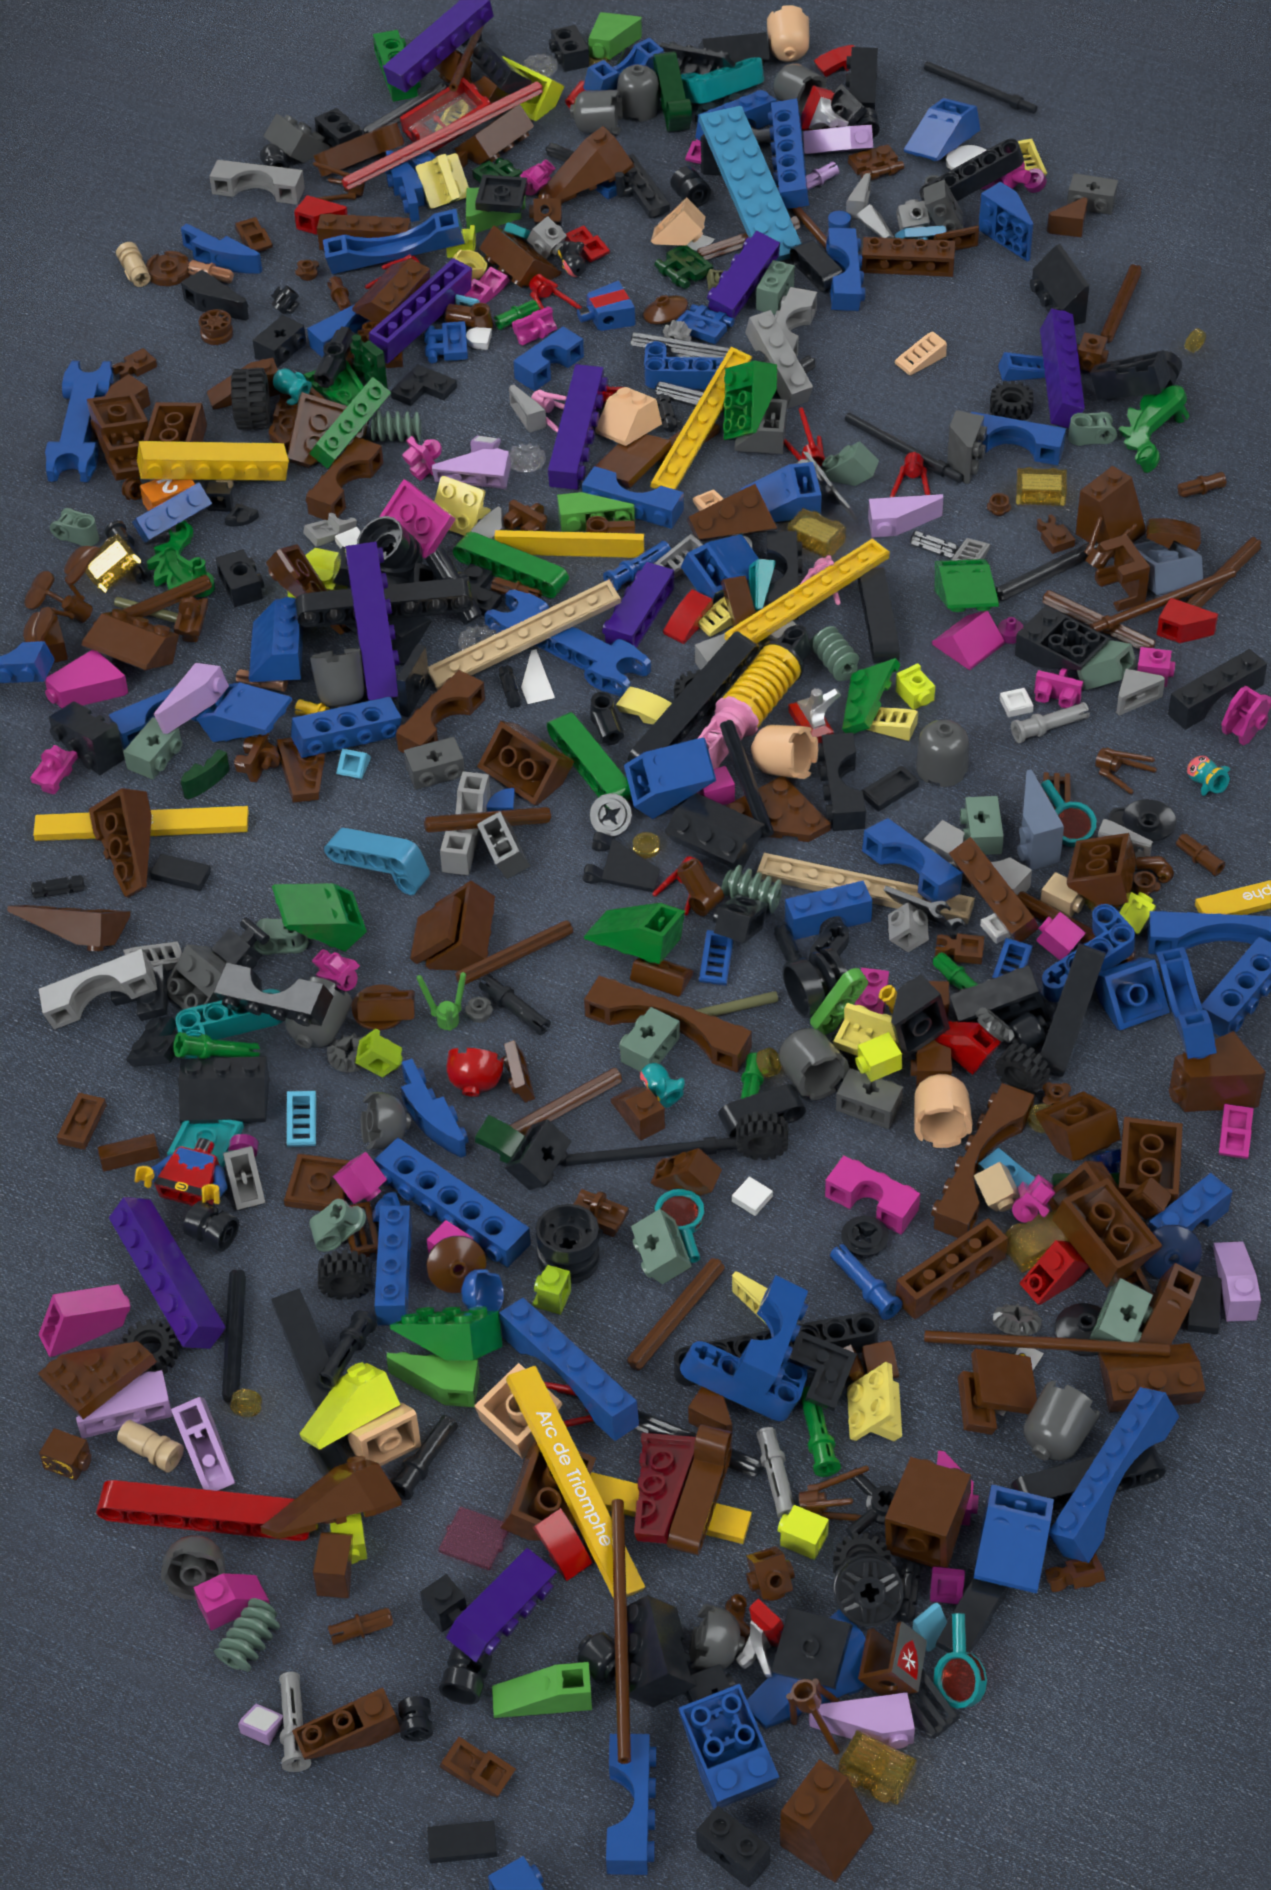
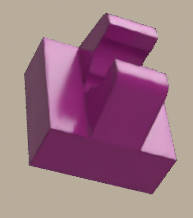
M933 1567L930 1601L958 1604L963 1596L965 1570Z

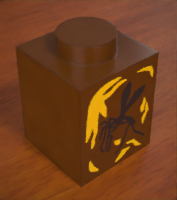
M53 1428L39 1452L45 1470L76 1481L81 1472L88 1469L92 1459L86 1439Z

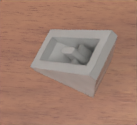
M1126 669L1119 691L1116 713L1120 716L1163 696L1165 678L1161 675Z
M252 1146L223 1153L236 1209L239 1210L265 1203Z

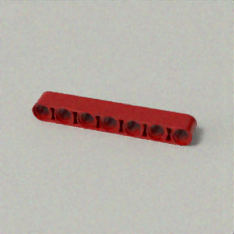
M109 1480L103 1484L96 1514L101 1519L111 1522L277 1539L262 1533L261 1526L295 1499ZM310 1532L282 1538L281 1540L304 1541L309 1538Z

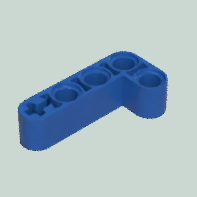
M659 341L650 342L645 347V385L655 389L657 383L662 381L689 389L706 390L724 357H667L666 345Z
M1098 905L1092 913V931L1096 937L1084 945L1106 952L1100 969L1101 972L1116 966L1133 953L1135 932L1132 926L1112 905ZM1102 920H1107V921H1109V922H1108V923H1102V922H1100V921H1102ZM1119 939H1124V940H1127V941H1126V942H1119V941H1117V940H1119ZM1076 950L1043 972L1042 994L1048 1001L1059 1002Z
M697 1341L692 1344L680 1364V1371L686 1379L775 1421L786 1420L799 1401L807 1379V1369L788 1361L786 1364H782L780 1368L785 1371L778 1386L772 1385L767 1394L764 1395L732 1379L740 1358L703 1341Z

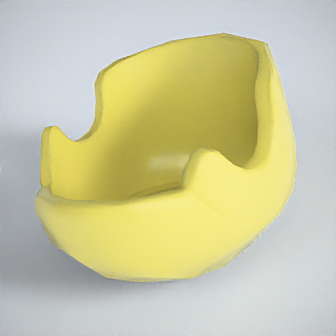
M460 249L457 254H454L453 258L472 268V280L474 278L478 280L486 272L487 262L478 252Z

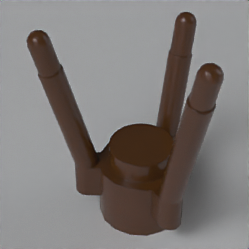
M313 163L315 167L343 177L350 174L324 164ZM328 178L330 183L343 184L341 179ZM365 182L350 190H346L344 187V191L348 192V194L318 198L326 201L356 200V195L363 196Z
M1102 517L1098 518L1089 545L1084 551L1088 554L1085 561L1097 569L1104 568L1116 551L1114 549L1100 553L1098 551L1099 545L1097 548H1094L1103 521ZM1133 524L1122 535L1126 534L1130 537L1138 525Z
M1103 747L1095 761V766L1100 768L1099 775L1107 777L1129 794H1133V789L1111 773L1112 771L1117 772L1121 764L1150 772L1157 771L1155 767L1129 760L1154 762L1155 759L1153 757Z
M866 1465L821 1483L807 1485L808 1491L799 1492L800 1507L827 1519L856 1521L862 1515L825 1512L828 1511V1507L852 1504V1498L827 1500L826 1492H820V1490L869 1471V1467Z
M817 1678L797 1681L793 1685L791 1693L786 1695L790 1706L791 1724H797V1708L804 1713H812L833 1753L839 1754V1748L818 1709L822 1702L821 1695L832 1703L840 1702V1700L824 1688Z

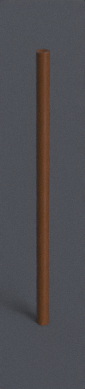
M614 1499L611 1502L617 1751L618 1762L628 1764L631 1762L624 1501Z

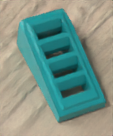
M757 559L749 565V590L755 612L763 609L775 567V560Z

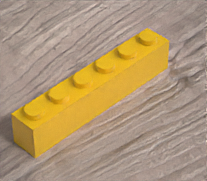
M139 441L137 455L141 479L286 481L289 463L284 443Z

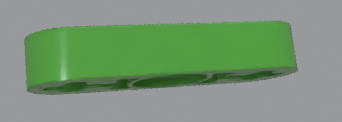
M859 968L850 969L840 977L812 1016L810 1024L814 1029H818L826 1035L833 1032L844 1019L845 1005L847 1003L854 1005L868 985L867 978Z

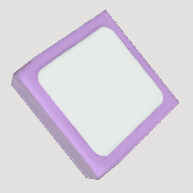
M476 436L471 440V453L482 449L498 448L501 439Z
M255 1704L238 1723L240 1733L270 1746L283 1723V1715Z

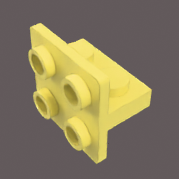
M457 153L448 156L446 154L439 155L432 161L415 167L422 183L429 209L466 198V188L469 187Z
M441 476L434 502L456 518L449 529L450 531L465 536L477 524L478 519H482L491 511V509L483 506L485 490L447 476Z
M847 1003L844 1007V1021L833 1041V1045L839 1050L858 1056L859 1044L889 1032L898 1046L891 1024L892 1016L870 1011L861 1005Z
M884 1362L847 1388L850 1439L854 1441L870 1432L892 1441L902 1437L899 1383L893 1381L892 1364Z

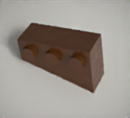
M756 484L686 519L694 536L699 541L727 538L739 534L750 535L775 531L777 529Z

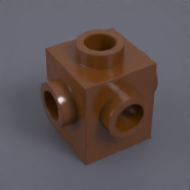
M543 194L538 195V199H533L534 205H529L530 219H534L535 224H539L547 216L555 224H562L561 198H552V195ZM544 209H549L547 214L542 213Z
M1084 332L1081 343L1077 344L1079 367L1081 370L1091 372L1095 365L1107 362L1109 351L1106 350L1108 337Z
M774 1546L746 1555L750 1570L749 1573H746V1578L751 1592L755 1591L763 1600L774 1601L783 1598L786 1592L793 1590L791 1579L795 1578L794 1570L790 1560L785 1559L784 1553L779 1548Z

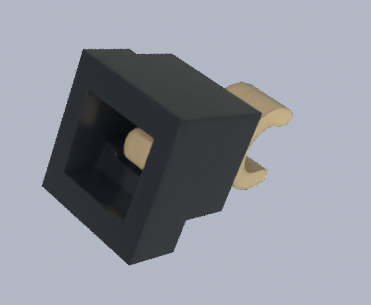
M233 480L209 482L206 494L212 504L207 508L208 511L230 512L233 509L231 490Z

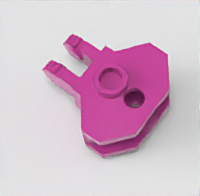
M1247 686L1240 688L1226 711L1221 724L1222 732L1226 735L1234 733L1239 737L1240 744L1243 746L1248 744L1258 730L1263 729L1268 722L1271 697L1263 694L1260 695Z

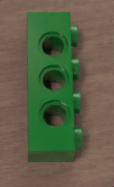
M398 30L373 34L374 52L392 101L411 99L418 96L417 88L421 87L420 81L410 90L404 92L387 83L383 68L388 61L406 47L404 37H400Z
M372 377L319 439L309 454L328 469L381 407L391 392Z

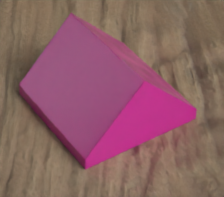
M988 611L965 616L932 641L933 646L968 670L973 669L1005 643Z

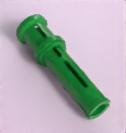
M179 1032L175 1037L173 1046L174 1054L179 1058H183L185 1055L197 1056V1058L206 1059L210 1056L229 1058L259 1057L260 1052H251L254 1049L260 1050L258 1043L213 1040L206 1034L196 1037Z
M808 1386L803 1388L800 1397L810 1435L807 1446L809 1452L813 1454L815 1462L813 1465L814 1474L819 1477H828L838 1473L841 1469V1464L835 1457V1440L828 1434L822 1407L805 1401L810 1388Z

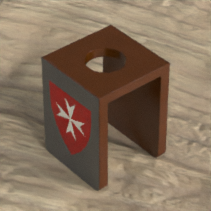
M904 1622L897 1623L893 1643L874 1628L868 1629L858 1679L880 1696L917 1693L919 1691L927 1646L926 1639Z

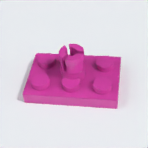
M403 479L379 516L395 518L421 544L423 558L436 551L456 520L455 517L405 479Z

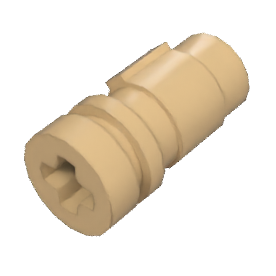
M133 242L121 244L116 250V256L122 267L125 268L124 272L127 278L137 287L147 285L151 278L137 245Z
M128 1420L118 1432V1442L142 1457H147L151 1464L165 1472H171L182 1458L184 1451L182 1444L171 1440L167 1436H159L156 1432L142 1424Z

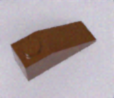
M273 358L251 362L241 368H264L268 378L270 397L280 395V392L273 386V377L278 371ZM231 376L207 391L213 410L232 406Z

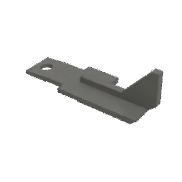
M803 451L807 459H801L796 464L813 462L818 482L829 495L832 493L839 504L843 506L854 520H857L849 504L837 492L826 474L810 454Z

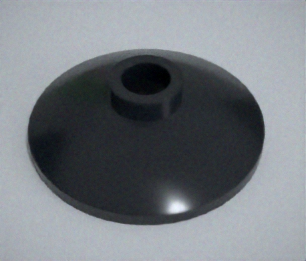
M1143 799L1135 801L1125 808L1122 814V825L1155 842L1163 840L1173 833L1176 826V816L1166 804L1157 800Z
M1088 1303L1068 1306L1061 1311L1056 1319V1338L1089 1339L1102 1308ZM1082 1323H1088V1324H1090V1325H1089V1326H1085V1325H1083ZM1069 1351V1352H1071V1353H1073V1354H1076V1355H1079V1356H1095V1355H1098V1353H1099V1352Z

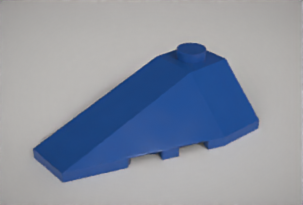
M839 1609L830 1618L851 1623L853 1627L836 1690L824 1687L836 1697L847 1693L850 1696L860 1692L867 1686L858 1679L866 1638L863 1632ZM772 1673V1677H768L747 1699L755 1720L764 1729L791 1719L790 1706L786 1695L791 1693L793 1685L799 1680ZM821 1695V1704L831 1703L828 1699ZM797 1708V1716H800L802 1711Z

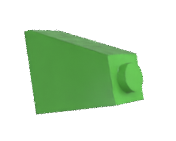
M600 12L589 36V57L610 60L626 47L639 40L642 36V17Z
M466 188L467 229H470V225H475V233L492 228L493 225L500 226L521 219V213L476 210L475 202L479 188ZM524 197L522 209H526L525 197Z

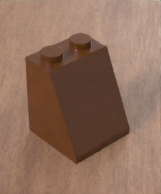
M1111 466L1080 490L1075 534L1087 542H1090L1099 517H1102L1103 521L1096 539L1098 544L1121 536L1133 524H1137L1138 527L1129 537L1132 543L1146 533L1133 479L1114 466Z
M1234 1031L1215 1039L1217 1053L1210 1054L1202 1059H1188L1186 1052L1175 1057L1169 1095L1172 1101L1178 1103L1184 1112L1223 1110L1225 1104L1249 1108L1259 1107L1266 1071Z
M910 1456L885 1516L887 1550H890L892 1555L930 1567L948 1568L971 1495V1474L965 1473L958 1468H947L937 1465L928 1459H917Z
M819 1759L782 1808L780 1815V1846L834 1883L838 1881L874 1829L848 1777Z

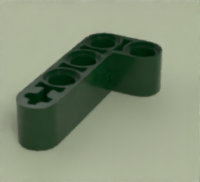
M676 52L653 54V66L659 80V95L667 132L690 130L692 108L690 100L685 98Z

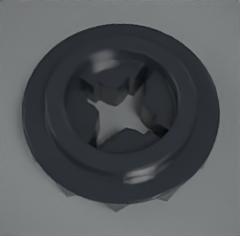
M858 1216L850 1219L843 1226L841 1232V1240L853 1256L856 1254L863 1255L865 1259L873 1254L878 1256L882 1249H886L889 1239V1233L884 1223L871 1216ZM860 1233L865 1237L870 1236V1243L860 1240Z

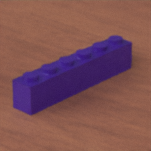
M490 0L458 1L383 66L387 83L404 92L410 90L494 17Z
M453 258L369 332V340L384 352L385 363L388 364L443 315L448 304H455L456 294L464 296L471 289V267Z
M1051 308L1040 328L1050 422L1054 425L1069 428L1071 417L1074 414L1083 413L1085 409L1074 318L1071 313Z
M575 364L548 467L549 487L578 490L580 480L585 479L586 467L584 463L589 462V444L593 445L595 431L593 428L598 426V409L603 407L602 392H606L608 386V378L604 377L603 367Z
M377 542L345 546L359 647L362 655L367 700L372 701L385 697L397 698L396 679L398 676H396L395 666L399 665L398 651L392 650L391 640H396L394 625H389L387 615L392 614L390 599H385L384 589L388 588L386 573H381L380 563H384L382 547L377 548Z
M123 1197L109 1216V1219L182 1347L211 1349L226 1329L221 1318L151 1199Z

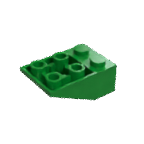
M754 360L725 368L724 440L756 433L777 389V364Z
M985 559L935 561L934 591L948 609H951L953 612L966 611V608L988 611L991 610V607L999 606L990 565Z
M333 883L274 884L272 886L276 898L275 902L282 916V923L290 931H296L310 939L318 940L329 947H335L345 952L367 932L355 896L350 890Z
M663 903L607 910L584 935V939L594 942L599 946L618 950L623 954L642 958L650 963L660 964L681 939L685 911Z
M485 1306L469 1308V1311H461L460 1307H447L442 1309V1311H434V1307H422L416 1309V1313L402 1315L401 1320L390 1324L391 1330L445 1360H475L503 1347L499 1311H487Z

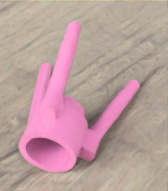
M542 390L535 391L531 396L534 401L545 409L546 413H550L554 406L564 410L565 404L553 399L565 401L567 398L563 395L548 393ZM546 417V424L558 433V426Z
M827 555L826 558L818 559L814 564V568L808 570V574L801 584L828 566H832L834 562L831 556ZM837 591L833 594L836 605H840L841 602Z

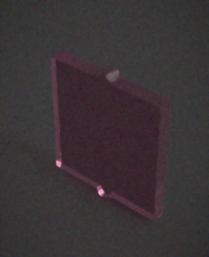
M459 1507L451 1525L446 1527L447 1533L439 1547V1553L490 1571L498 1552L503 1551V1542L508 1531L500 1528L502 1521Z

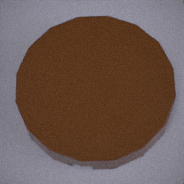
M166 251L164 252L165 255L160 256L158 253L153 255L146 263L151 278L150 282L158 286L178 285L190 276L188 272L190 264L188 257L180 252Z

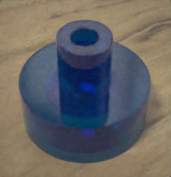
M1121 1148L1108 1150L1092 1156L1093 1161L1102 1162L1109 1173H1118L1116 1162L1121 1161Z

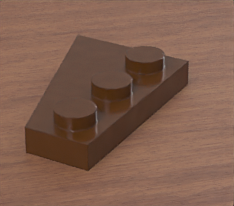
M292 738L277 739L276 747L281 756V764L292 802L319 800L326 753L302 758Z

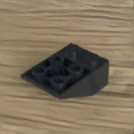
M1045 605L1017 633L1015 656L1035 667L1081 670L1110 641V638Z

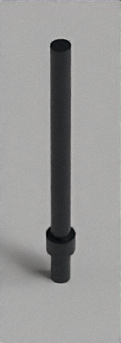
M928 61L924 64V70L1008 103L1014 109H1023L1032 114L1037 111V105L1025 101L1021 96L1016 94L1012 96Z
M847 413L845 416L846 422L908 455L909 453L916 452L922 455L924 465L933 469L935 474L941 477L946 476L957 483H961L964 475L950 468L948 463L942 460L937 461L852 413Z
M715 1136L704 1137L703 1141L567 1154L566 1166L679 1155L682 1152H688L697 1148L705 1152L706 1155L717 1154V1151L738 1148H736V1137L715 1139Z

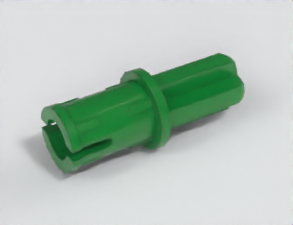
M531 300L518 307L514 305L510 310L494 316V320H496L494 322L497 328L502 330L512 325L513 321L527 317L539 310V306L535 300Z
M941 952L934 957L933 965L947 978L949 985H954L959 990L978 985L965 973L964 967L956 965L945 953Z
M756 1052L749 1053L746 1057L745 1072L741 1076L743 1083L741 1099L758 1094L759 1088L764 1081L762 1069L765 1058L760 1054L758 1062H756L758 1055Z

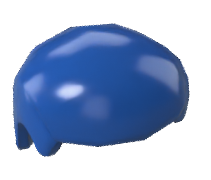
M477 1269L468 1273L461 1288L463 1304L468 1310L472 1307L485 1306L487 1311H499L504 1300V1287L500 1276L495 1273H489L486 1269Z

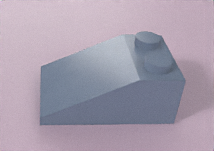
M1153 541L1134 544L1150 566L1147 588L1156 595H1165L1203 579L1202 556L1189 547L1173 541L1169 549Z
M1031 769L1026 771L1021 828H1019L1020 845H1018L1017 851L1020 860L1025 861L1028 868L1033 870L1060 862L1064 825Z

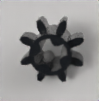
M287 285L283 289L278 286L271 295L274 298L271 304L283 314H286L288 310L293 313L300 304L296 301L299 297L298 293Z

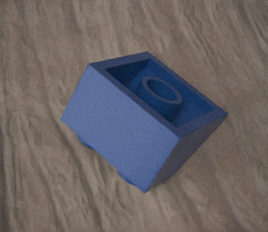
M1141 957L1099 972L1095 984L1097 996L1118 1030H1123L1170 1013L1155 959Z

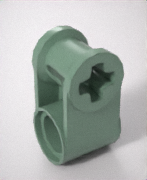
M1107 412L1074 414L1070 421L1069 442L1077 446L1109 444L1113 442L1117 437V432L1112 427V416Z
M65 508L61 512V517L50 525L51 533L60 540H66L81 546H93L99 541L95 518L90 514Z
M264 918L256 924L270 936L269 941L264 945L258 940L254 943V948L263 955L279 953L297 954L303 952L309 945L306 935L288 930L283 925L282 919Z
M335 1199L324 1210L313 1216L309 1221L316 1248L322 1252L332 1251L338 1248L352 1234L359 1231L366 1219L364 1209L359 1206L351 1207L346 1201Z

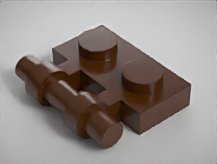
M889 144L848 155L849 165L857 175L861 176V179L865 173L871 175L872 181L878 179L879 176L885 174L894 175L897 174V171L904 169L903 161H898V156Z

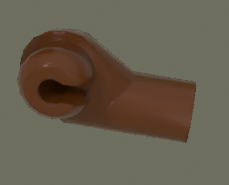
M1162 856L1137 857L1136 859L1137 870H1153L1158 876L1157 880L1161 883H1168L1174 876L1172 866Z
M734 1594L726 1602L725 1610H728L735 1616L740 1626V1636H744L745 1643H747L750 1636V1627L744 1622L747 1600L740 1594Z

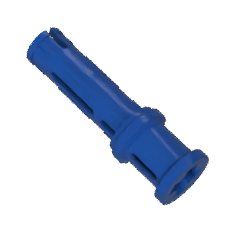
M661 541L631 561H622L614 570L604 572V582L610 579L615 590L618 591L624 583L634 581L637 571L642 570L646 562L654 564L671 550L669 544L666 541Z
M840 1244L839 1248L836 1246L832 1250L830 1258L862 1290L863 1299L875 1306L883 1320L892 1318L900 1311L903 1304L902 1300L897 1296H893L887 1290V1284L883 1280L875 1279L844 1244Z

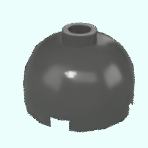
M367 1093L363 1103H368L367 1111H361L363 1143L369 1141L367 1149H386L395 1139H402L405 1131L409 1130L411 1124L410 1114L406 1113L403 1103L390 1093Z
M197 1535L182 1537L170 1545L164 1555L161 1580L162 1582L165 1581L168 1585V1591L173 1595L183 1599L197 1600L193 1587L225 1573V1558L221 1549L211 1539Z
M705 1604L697 1617L703 1618L699 1627H693L689 1656L691 1662L694 1663L690 1667L691 1669L702 1671L720 1664L722 1669H726L732 1664L735 1656H739L743 1652L745 1637L740 1636V1626L735 1616L728 1610Z

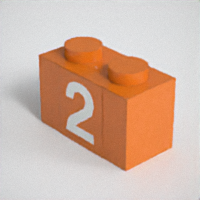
M155 479L140 485L143 504L150 511L192 487L195 483L189 479Z

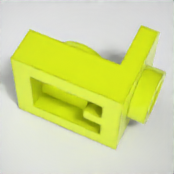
M1131 892L1129 902L1123 905L1119 913L1132 926L1135 934L1139 935L1149 919L1150 911H1155L1156 905L1152 904L1153 899L1146 894L1139 892L1136 895Z

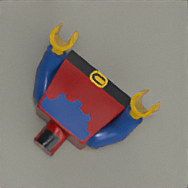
M199 1138L194 1149L178 1147L173 1154H170L152 1167H137L134 1180L136 1183L144 1181V1187L150 1188L152 1182H155L154 1184L160 1197L191 1206L201 1200L202 1203L207 1202L213 1205L214 1202V1204H219L220 1197L228 1188L225 1171L220 1166L217 1157L211 1154L215 1145L205 1138Z

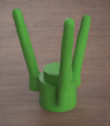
M464 972L460 974L455 1003L444 1001L439 1006L435 1005L422 976H417L419 986L431 1009V1015L437 1018V1024L443 1030L451 1031L459 1024V1012L462 1010L461 1002L466 978Z

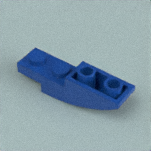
M386 151V156L393 153V151ZM406 161L385 172L388 187H393L395 196L400 195L404 213L409 214L410 221H420L418 207L425 206L423 186L415 170Z
M189 224L181 227L183 246L193 251L194 260L205 264L214 263L217 267L229 269L232 272L254 274L262 272L260 253L228 236L218 240Z
M413 1059L401 1062L403 1078L406 1085L401 1086L402 1099L411 1118L436 1144L461 1158L466 1156L465 1144L469 1143L468 1136L464 1127L459 1128L456 1123L458 1122V1117L453 1105L448 1107L444 1096L436 1099L432 1088H426L425 1084L427 1081L424 1071L421 1067H416Z

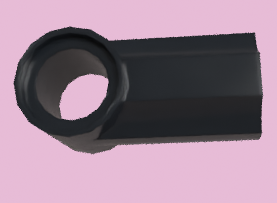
M608 692L595 693L591 697V721L596 725L602 743H606L609 746L618 744L624 738V731L614 708V698Z

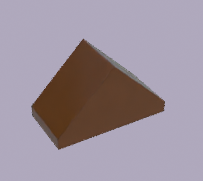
M1086 197L1050 212L1048 214L1047 232L1049 234L1082 238L1088 199Z
M701 1387L688 1406L689 1424L699 1428L700 1424L732 1432V1422L724 1397Z
M321 1532L313 1569L317 1596L350 1597L353 1534Z

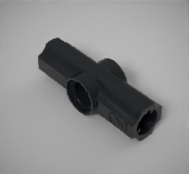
M341 326L339 330H336L331 342H328L323 347L324 356L314 373V382L318 383L320 387L329 388V386L334 385L339 373L346 369V359L351 351L352 336L356 335L349 327Z
M444 548L435 551L425 558L437 580L464 578L470 582L465 573L457 571ZM474 598V604L470 610L457 613L464 625L482 615Z

